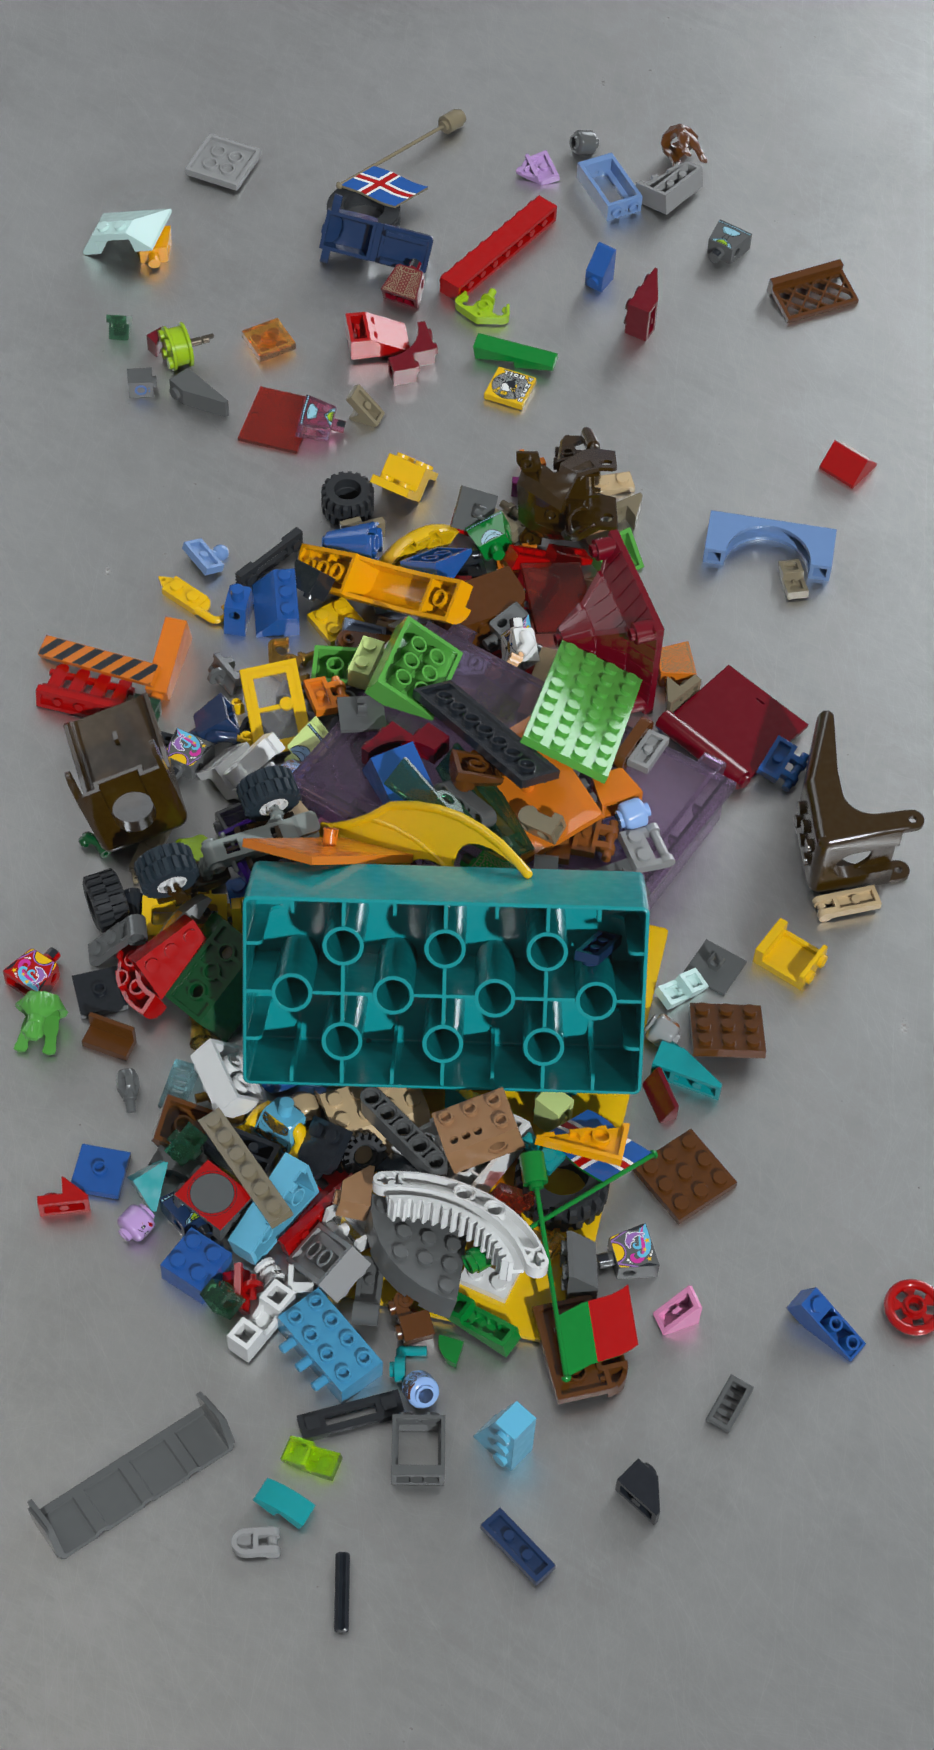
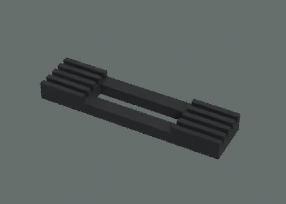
M295 527L281 538L282 541L255 562L252 563L250 561L235 573L236 584L247 587L252 586L260 577L293 552L298 551L303 543V531Z
M396 1389L297 1415V1422L303 1443H307L373 1423L391 1421L392 1414L405 1411L399 1391ZM370 1406H375L376 1413L327 1425L325 1418Z

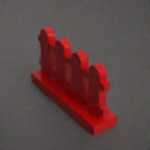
M59 664L55 669H50L49 676L51 677L48 683L38 684L36 688V706L87 717L126 702L129 694L134 695L135 688L132 687V682L122 679L118 684L111 682V676L100 674L97 679L91 678L90 671L85 669L78 670L76 674L70 673L67 664ZM66 680L72 681L69 688L63 687ZM87 685L93 686L90 693L84 692ZM108 690L114 691L111 698L105 697Z
M336 1170L331 1175L323 1174L321 1179L328 1186L323 1190L318 1186L320 1192L278 1239L283 1253L289 1257L315 1226L322 1222L326 1208L333 1205L335 1189L340 1190L342 1181L353 1175L352 1173L348 1174L345 1170L340 1173Z

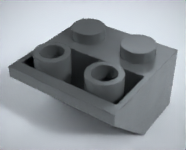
M567 1231L566 1240H561V1252L559 1253V1264L562 1267L560 1278L561 1291L566 1292V1299L591 1295L592 1299H597L596 1242L573 1231Z

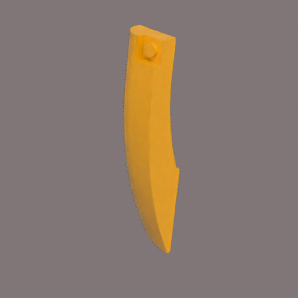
M301 544L298 560L336 579L329 594L374 607L449 624L462 623L471 612L470 609L466 608L473 586L463 580L392 565L361 556L357 553Z

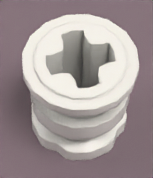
M272 1257L263 1259L254 1268L256 1274L260 1275V1281L265 1284V1290L274 1279L283 1284L287 1280V1275L281 1273L280 1267L275 1265Z

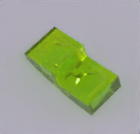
M290 1435L280 1459L282 1462L306 1473L333 1481L343 1457L341 1453L317 1447L313 1441Z

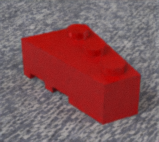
M184 914L127 958L151 992L162 1000L206 937L195 921Z

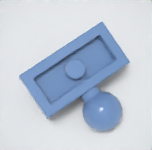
M202 538L186 541L182 546L184 552L204 575L222 572L224 564L221 561L229 556V550L225 545L218 544L211 550Z

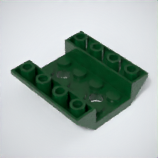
M214 911L200 929L206 939L165 997L201 1026L224 1042H228L243 1022V934ZM231 947V957L224 959L222 956L223 950ZM201 985L203 993L200 997L196 998L193 995V990L196 986Z

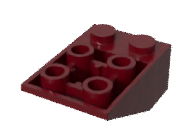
M654 268L650 274L645 276L643 284L637 287L634 296L628 299L625 306L627 310L624 318L625 333L645 342L655 330L658 307V268Z

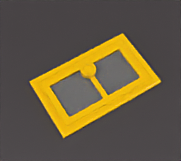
M296 658L239 670L253 744L263 734L274 732L285 746L282 752L290 751L287 745L309 722Z

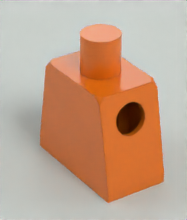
M623 768L611 770L605 784L593 778L591 780V792L594 791L598 798L597 806L604 815L603 819L615 816V811L621 802L633 798L642 800L643 791Z

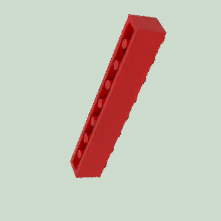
M540 195L533 201L531 200L527 206L519 210L510 220L505 221L498 230L493 231L486 240L481 241L475 249L469 251L463 259L456 262L451 269L441 275L439 280L440 292L454 301L464 291L468 295L556 221L557 205Z

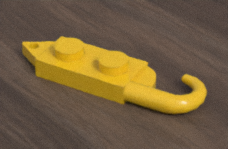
M158 576L164 596L209 623L219 624L224 622V613L221 616H214L208 612L211 607L208 596L177 576L174 578Z

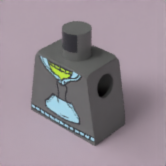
M720 219L708 241L707 253L709 254L710 261L718 263L722 260L729 264L733 263L750 249L752 233Z

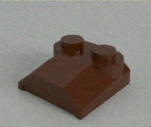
M452 749L449 773L452 784L457 790L468 792L473 790L475 786H499L503 783L504 778L501 771L481 754Z
M167 1094L160 1109L151 1141L157 1147L160 1145L167 1146L188 1154L200 1156L203 1138L206 1133L198 1120L213 1110Z

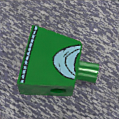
M502 511L465 528L485 560L492 558L497 561L502 560L509 545H513L510 525Z

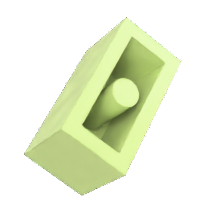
M363 636L348 667V685L363 690L367 689L384 653V641Z
M537 1092L534 1097L533 1124L544 1132H550L572 1119L574 1099L564 1092Z

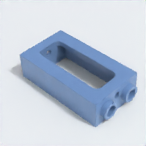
M613 153L577 163L576 177L606 221L641 211L643 196ZM602 175L607 176L622 199L610 203L593 178Z

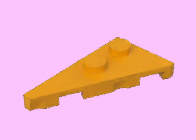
M622 1123L621 1127L607 1129L606 1125L596 1128L570 1129L568 1134L555 1135L554 1131L545 1132L541 1135L537 1134L535 1145L621 1166L630 1123Z

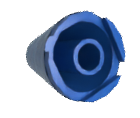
M368 522L328 531L322 537V547L357 553L361 556L379 560L377 558L378 552L383 550L382 529L377 528L378 522Z

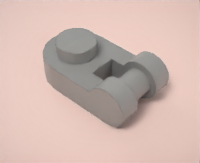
M278 1527L239 1529L232 1536L233 1552L242 1558H278L281 1555L277 1540L280 1538V1529ZM259 1539H266L267 1545L259 1546Z

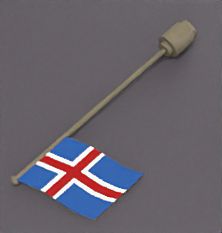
M453 109L442 115L438 120L439 127L341 183L337 182L336 188H344L359 193L391 208H396L427 190L428 186L414 183L394 172L377 166L440 130L445 134H450L459 129L466 122L465 113L461 109Z

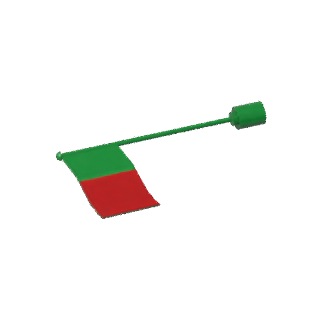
M528 1151L519 1155L523 1186L528 1187L530 1191H535L543 1247L549 1259L547 1274L563 1370V1377L561 1379L563 1382H569L571 1375L592 1364L619 1357L638 1345L629 1285L611 1295L583 1302L559 1315L540 1190L548 1183L545 1156L543 1151Z

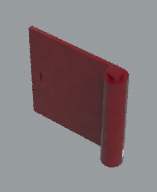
M728 665L674 713L670 710L663 712L658 718L655 727L738 790L745 788L751 778L757 774L756 771L778 735L792 742L809 724L732 666Z

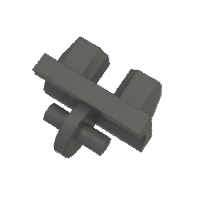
M219 652L214 653V661L208 668L209 675L207 680L212 685L218 683L222 685L229 695L236 694L237 688L242 686L239 671L236 672L234 670L235 661L231 656L224 658Z

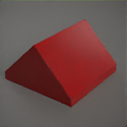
M834 440L819 469L853 489L877 466V463L847 444Z

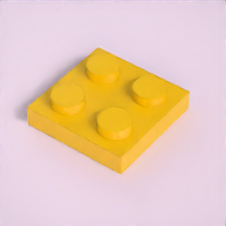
M343 597L307 614V620L328 646H336L335 640L342 631L345 617L365 622Z

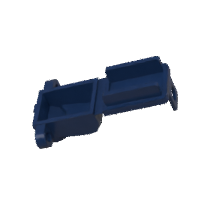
M335 194L332 207L328 208L326 219L321 229L322 236L319 248L322 249L320 262L328 264L331 251L394 268L397 264L408 266L411 259H417L422 263L419 270L423 273L426 272L434 241L431 235L386 223H379L378 219L373 216L341 209L343 196Z

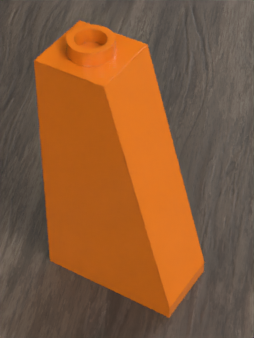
M165 617L152 662L158 664L161 667V671L154 687H145L148 696L153 701L162 702L163 700L170 701L192 642V635L186 620Z

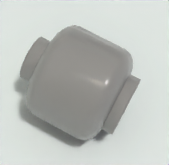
M654 1014L644 1028L646 1039L657 1047L660 1046L661 1041L676 1044L681 1037L678 1034L679 1024L665 1014H659L658 1016Z

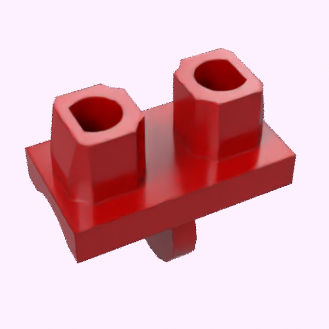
M242 1262L234 1263V1270L223 1273L224 1286L227 1289L234 1288V1293L224 1294L222 1296V1305L227 1311L238 1310L243 1316L249 1315L250 1300H256L257 1294L264 1290V1283L257 1280L256 1274H251L249 1270H245Z

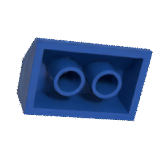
M295 568L274 569L252 585L256 638L300 635Z

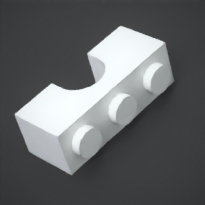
M274 1279L259 1297V1305L253 1315L248 1320L242 1317L227 1335L228 1349L249 1363L278 1328V1316L296 1304L295 1292L277 1279Z

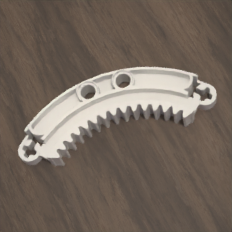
M381 1171L373 1176L372 1190L377 1195L386 1196L387 1217L392 1222L395 1221L396 1217H399L403 1222L407 1217H410L412 1222H415L418 1218L422 1224L429 1220L431 1226L440 1223L441 1229L449 1226V1232L451 1233L458 1230L459 1237L467 1235L466 1241L474 1240V1247L481 1246L480 1252H487L486 1258L492 1259L491 1265L496 1266L495 1271L499 1273L498 1278L500 1280L511 1281L512 1274L524 1273V1271L532 1278H542L547 1274L549 1259L537 1235L514 1210L487 1192L455 1179L422 1172Z

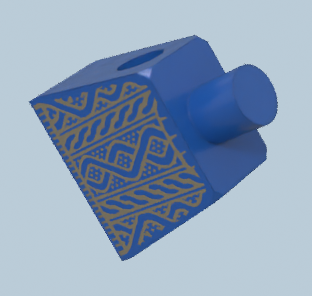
M241 584L229 586L224 604V634L246 637L254 607L252 588L242 586ZM236 613L240 615L239 619H234V615L236 616Z

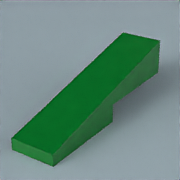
M478 333L473 345L475 359L514 362L515 368L553 371L558 360V353Z
M458 1292L457 1302L448 1320L504 1357H507L521 1339L518 1327L476 1306L475 1300Z

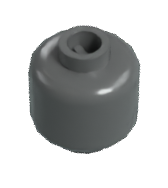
M577 130L570 137L569 144L571 150L576 155H592L599 146V139L592 130Z

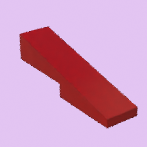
M550 543L546 551L509 545L504 557L505 562L512 570L591 565L593 559L584 549Z

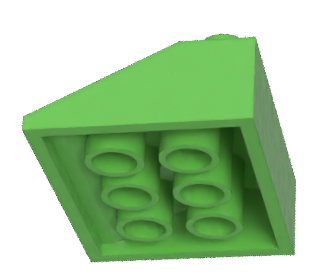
M407 616L395 627L365 693L384 706L432 721L435 717L434 714L413 698V690L451 680L463 652L410 616Z

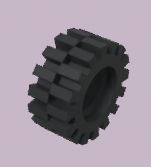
M356 1131V1135H352L341 1161L343 1162V1167L349 1173L355 1174L368 1166H375L376 1168L384 1158L388 1157V1153L385 1152L387 1148L382 1143L383 1141L373 1133ZM361 1146H369L372 1150L371 1159L363 1164L357 1163L355 1160L356 1150Z

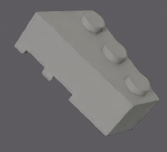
M685 161L667 169L665 174L660 176L654 174L646 182L641 180L636 182V187L643 196L642 204L667 215L703 187L702 167Z

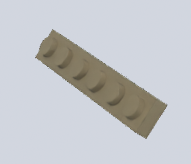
M218 1107L198 1120L204 1132L270 1227L273 1229L294 1215L292 1210L221 1109Z

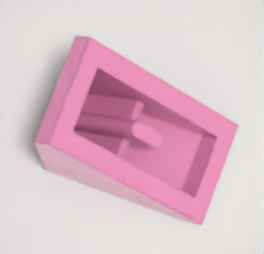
M689 1285L654 1311L653 1315L662 1334L668 1335L698 1324L702 1306L693 1287Z

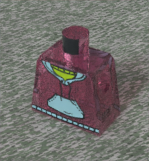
M306 394L295 437L327 441L329 440L331 430L340 433L344 432L346 421L335 418L336 406Z

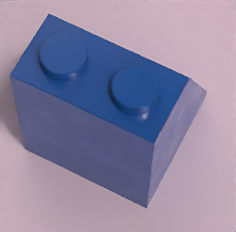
M413 741L370 758L362 770L383 805L391 801H422L428 803L432 801V789L434 786Z

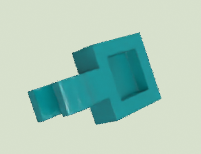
M528 1132L522 1138L526 1151L539 1150L544 1152L548 1176L565 1160L566 1154L562 1151L535 1145L536 1137L532 1133Z

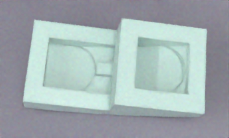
M693 968L679 974L675 980L658 986L654 992L665 1008L669 1010L700 994L709 985L699 971Z

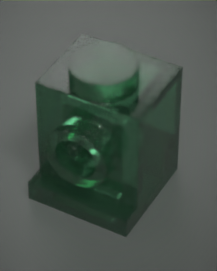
M213 1278L200 1293V1296L212 1312L229 1320L246 1301L244 1297L234 1293L235 1288L226 1281L221 1283L220 1280Z

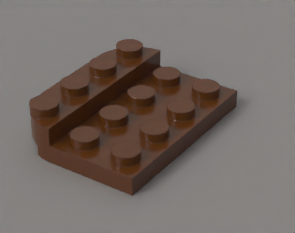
M591 1295L557 1301L559 1315L583 1302L594 1299H592ZM552 1303L532 1307L534 1321L558 1405L607 1394V1397H612L624 1389L628 1372V1362L625 1360L624 1354L592 1364L571 1375L569 1382H563L561 1379L563 1377Z

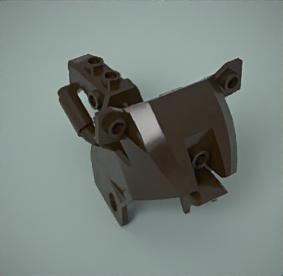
M584 427L581 431V436L565 435L561 439L560 446L555 447V457L553 458V470H557V472H553L547 466L541 465L538 451H516V461L522 469L517 482L518 520L524 526L520 533V545L521 543L541 545L542 538L575 542L599 530L612 531L618 529L616 497L595 493L601 492V488L595 487L600 483V471L613 472L617 470L616 453L612 450L600 449V443L591 428ZM584 444L586 448L584 450L575 449L576 446ZM611 517L612 520L609 522H604L601 520V518ZM595 524V526H593V527H591V528H589V529H587V530H585V531H583V532H581V533H578L579 531H581V530H583V529H585V528H588L589 526Z

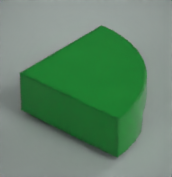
M439 1334V1351L447 1364L456 1368L464 1341Z

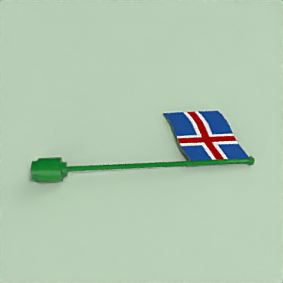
M586 1110L550 1132L554 1131L555 1135L568 1134L570 1129L596 1128L606 1125L607 1129L616 1127L597 1113ZM627 1137L621 1166L563 1152L566 1154V1158L577 1168L601 1183L544 1216V1222L648 1160L656 1159L658 1157L657 1151H649ZM539 1220L529 1225L530 1228L534 1229L539 1226ZM473 1246L462 1256V1262L470 1274L475 1272L481 1273L492 1266V1259L486 1258L487 1252H480L481 1246Z

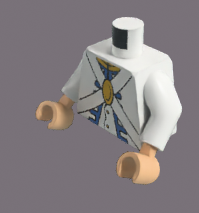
M522 618L509 619L510 631L501 637L502 658L496 664V669L489 667L486 671L485 678L488 680H499L502 676V671L524 672L540 661L534 629L523 628Z

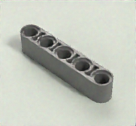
M376 1087L365 1088L360 1094L362 1115L419 1172L447 1177L448 1162L446 1155L381 1090Z

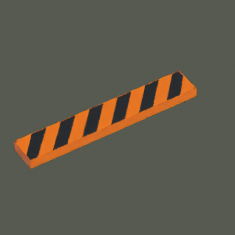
M49 635L45 636L38 652L41 658L152 688L161 671V667L158 664Z

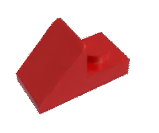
M61 1176V1194L46 1193L43 1196H37L40 1217L90 1211L89 1197L85 1192Z

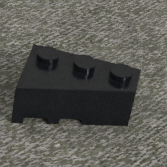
M233 1127L269 1178L282 1158L281 1145ZM205 1134L203 1138L204 1154L238 1181L207 1134Z

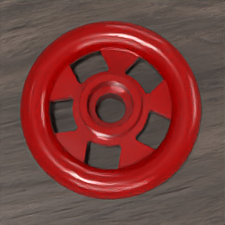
M906 1279L895 1283L887 1291L884 1298V1312L891 1325L900 1332L912 1336H922L934 1331V1315L926 1314L927 1305L934 1306V1287L917 1279ZM915 1290L924 1292L926 1294L925 1298L914 1295ZM900 1292L907 1296L902 1302L896 1298ZM915 1306L918 1311H913L909 1307ZM901 1309L906 1317L900 1319L895 1311ZM923 1319V1325H913L912 1320Z

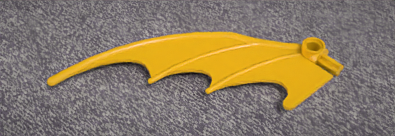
M391 801L367 814L350 820L321 822L320 830L318 831L320 837H323V827L339 829L338 837H346L413 854V861L428 859L440 866H454L458 851L463 846L480 844L491 848L506 858L526 879L531 878L533 875L531 869L514 850L489 828L464 813L439 804L422 801ZM381 863V864H386V865H410L411 863Z

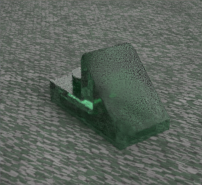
M106 314V323H109V339L128 340L132 316Z

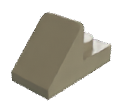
M360 384L353 386L346 398V401L354 409L349 419L374 428L377 427L385 412Z
M641 492L616 502L618 523L626 519L629 525L635 529L642 505L643 495ZM611 517L603 518L604 522H609L612 520Z
M694 675L690 679H685L679 686L671 678L667 677L665 685L666 710L674 713L700 690L702 679Z

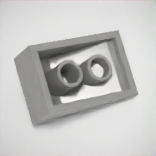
M320 1222L286 1260L289 1264H294V1268L313 1282L316 1287H319L322 1292L336 1303L348 1294L350 1288L366 1273V1270L371 1265L351 1244Z

